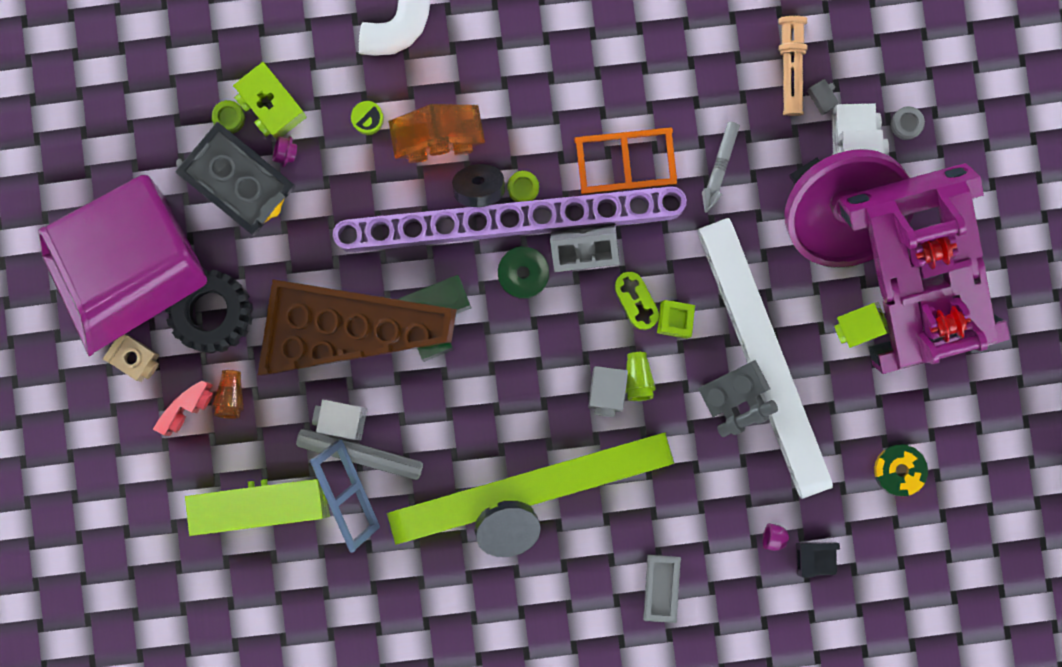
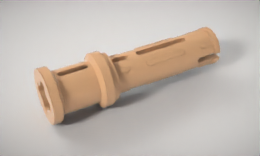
M785 16L778 19V24L782 26V44L778 46V51L780 55H783V115L801 116L804 115L803 55L808 50V45L804 44V25L807 24V17ZM792 29H794V40H793V41H792ZM792 71H794V96H792Z

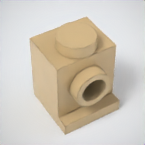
M124 334L113 342L103 360L134 380L142 382L144 378L149 379L154 374L159 365L156 360L160 355L129 334ZM131 352L137 355V361L134 364L127 362V357Z

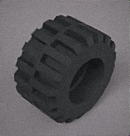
M203 269L207 276V283L197 291L165 309V313L169 314V319H166L168 326L173 329L172 334L174 337L182 341L181 343L189 348L206 353L228 351L230 346L235 347L240 343L238 340L242 336L245 337L249 332L246 329L248 324H252L253 320L250 317V311H253V306L248 299L250 296L238 281L227 274L211 269V271H206ZM216 293L224 298L227 305V314L219 327L211 331H205L198 328L194 323L193 308L197 300L203 295Z

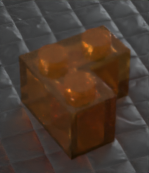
M430 104L388 121L395 159H408L409 163L424 162L428 160V155H442L450 151H454V155L469 154L473 152L474 146L485 143L478 105Z

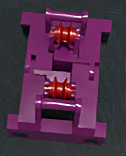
M967 163L838 197L841 216L852 227L853 231L867 227L869 231L891 340L868 347L872 365L882 374L923 363L937 364L942 358L971 350L984 351L988 349L989 345L1010 340L1007 321L993 313L986 268L982 258L983 252L972 200L984 196L981 176ZM938 207L940 223L913 230L904 216ZM940 274L943 275V277H942V276H937V277H933V278L926 279V280H922V279H921V277L925 279V278H929V277L936 276V275H940Z

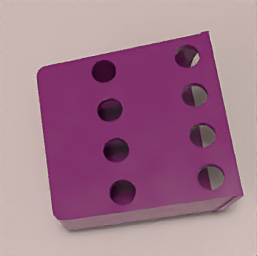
M140 175L53 223L38 229L42 258L88 356L93 355L94 352L197 291L207 283V276L166 197L148 175Z

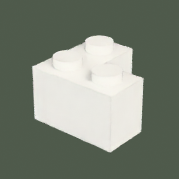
M876 103L838 104L831 111L833 155L849 150L866 149L878 151L889 156L888 139H883L881 114L876 113Z

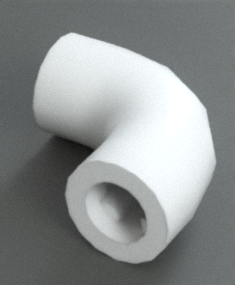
M398 0L397 12L391 21L381 24L362 22L359 35V54L373 56L392 55L410 47L424 30L431 0Z

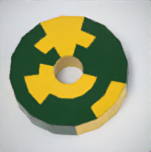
M892 445L884 449L877 457L874 466L875 479L878 485L889 494L910 496L918 492L925 484L928 476V465L923 454L916 448L908 445ZM900 464L906 468V473L902 477L896 473V468Z

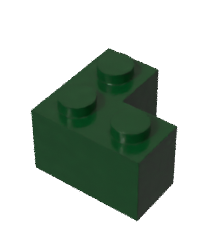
M459 275L397 299L457 309L456 314L472 308ZM451 342L417 348L423 362L454 350Z

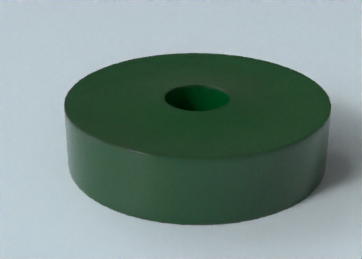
M524 246L513 248L499 262V283L503 290L512 297L518 299L535 297L544 290L548 283V263L545 257L536 249ZM521 267H526L530 271L529 276L525 279L517 275V271Z

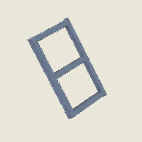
M340 439L318 456L311 459L310 463L350 552H354L380 528V525L343 440ZM337 451L351 481V485L335 498L320 464ZM356 493L369 526L353 540L339 506Z

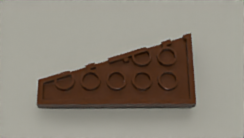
M272 279L258 376L452 342L457 309Z

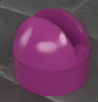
M768 523L763 533V548L772 551H779L785 548L789 540V534L786 529L780 525Z

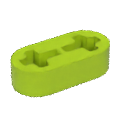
M635 272L621 274L615 282L614 289L630 323L638 330L645 331L651 329L658 321L659 312L643 279ZM626 278L630 282L636 281L638 284L634 289L637 296L635 300L632 299L629 292L623 293L620 289L624 286L623 280ZM640 302L645 311H652L653 314L649 317V324H645L643 320L637 322L635 317L639 314V311L635 304Z

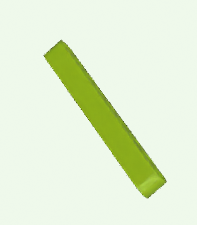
M666 432L386 514L395 545L476 522L485 509L490 507L491 510L494 507H498L497 503L520 501L531 506L675 463Z

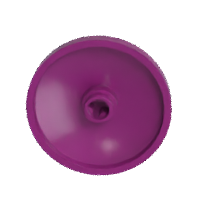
M866 149L840 152L812 166L794 185L785 207V226L795 248L808 260L827 267H850L874 259L868 227L853 231L852 227L841 216L838 197L909 179L910 177L905 169L892 157L878 151ZM914 213L904 216L909 225Z

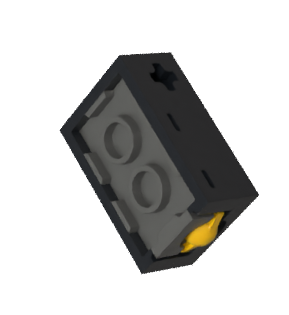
M218 121L175 171L253 236H256L268 220L280 214L283 202L296 188L292 182Z

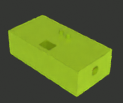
M267 479L261 480V486L255 487L254 481H248V488L185 496L189 536L330 517L328 501L318 479L268 485Z

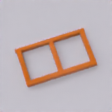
M672 127L575 137L574 142L577 149L581 195L677 185ZM665 135L670 178L632 182L627 139ZM621 139L625 183L587 187L583 143Z

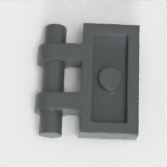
M756 360L698 388L712 417L724 413L726 417V422L717 427L722 437L742 433L745 431L746 426L755 422L757 424L763 423L769 419L770 415L778 411V406L774 400L764 403L760 395L770 390V387ZM747 401L750 410L740 414L737 405Z

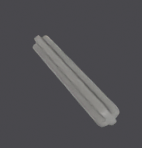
M303 428L298 434L296 445L303 449L321 453L334 442L340 440V438ZM343 440L353 463L413 480H418L421 476L423 469L421 461ZM337 451L331 455L332 457L340 459V456Z

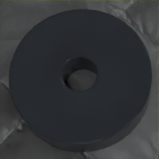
M476 164L467 166L458 171L452 180L455 199L469 207L489 206L499 201L505 193L504 176L498 168L491 165Z

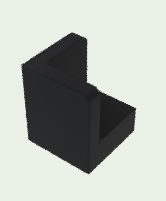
M796 543L797 576L815 577V575L837 574L836 550H840V543Z

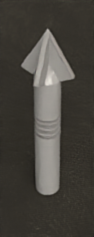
M735 122L727 123L708 186L703 188L702 191L705 213L712 208L722 195L719 190L740 127Z

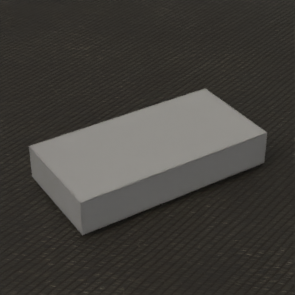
M647 555L644 621L677 623L681 557Z

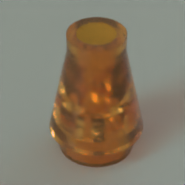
M222 370L220 383L212 404V408L215 409V417L224 419L240 418L241 411H244L241 372Z

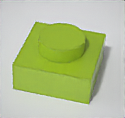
M669 300L661 301L657 333L686 339L692 337L695 305Z

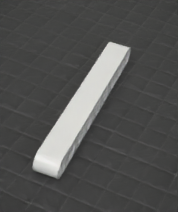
M725 218L699 228L698 235L746 361L747 363L754 360L757 361L770 387V390L760 395L764 403L774 400L778 406V411L770 415L769 420L800 498L804 499L833 488L828 469L731 220Z

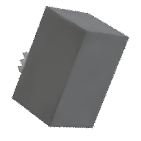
M825 79L813 85L807 91L821 115L833 110L836 105L840 104L833 93L835 86L833 83L828 85Z

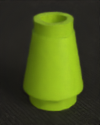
M633 352L627 354L626 370H628L625 393H627L628 400L646 401L653 399V391L656 390L647 359V353Z

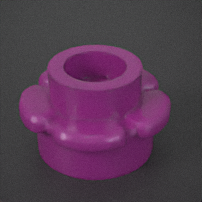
M291 136L288 139L278 137L275 143L272 161L281 163V167H285L287 162L293 163L297 153V144L292 143L293 139Z

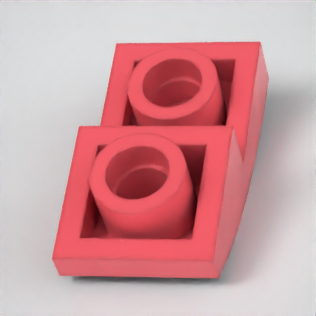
M200 381L184 391L165 410L153 430L165 436H171L172 432L177 433L186 419V416L183 415L185 409L191 413H198L200 409H206L213 396V393L210 392L213 385L206 381Z

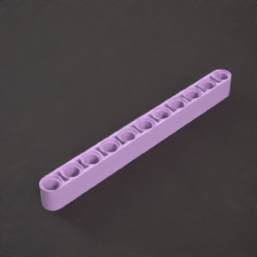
M662 187L495 204L485 207H465L347 219L336 224L333 229V239L346 252H360L547 233L609 224L626 225L665 221L679 217L686 206L687 199L683 191L677 187ZM666 196L676 197L679 201V208L675 211L666 210L663 207L662 199ZM635 199L643 200L647 204V211L641 215L633 213L630 209V202ZM609 202L615 207L616 212L612 217L605 218L598 213V206L601 203ZM569 206L580 207L583 210V217L578 221L569 220L565 215V211ZM538 209H546L550 212L552 218L546 224H538L533 219L534 212ZM507 212H513L519 217V222L515 227L508 228L501 223V217ZM481 215L487 220L484 229L474 231L469 227V221L473 216ZM445 218L452 220L455 223L453 231L449 234L439 233L437 231V224L440 220ZM410 222H418L422 225V231L417 237L412 238L405 235V227ZM379 225H385L390 229L389 236L382 241H377L373 238V231ZM348 228L355 229L357 231L356 240L351 244L342 243V232Z

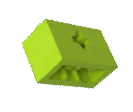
M264 62L260 63L233 85L239 93L234 97L245 112H248L250 109L253 110L258 117L254 123L265 137L272 134L277 140L278 137H283L307 118L303 110ZM266 97L273 104V107L269 110L262 102Z
M874 302L837 317L839 324L835 325V330L841 344L847 342L849 348L889 333L887 321L879 302Z

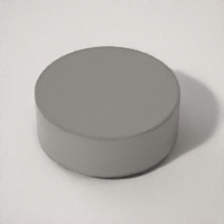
M908 106L899 109L891 119L892 132L902 140L916 138L925 126L923 114L914 107Z

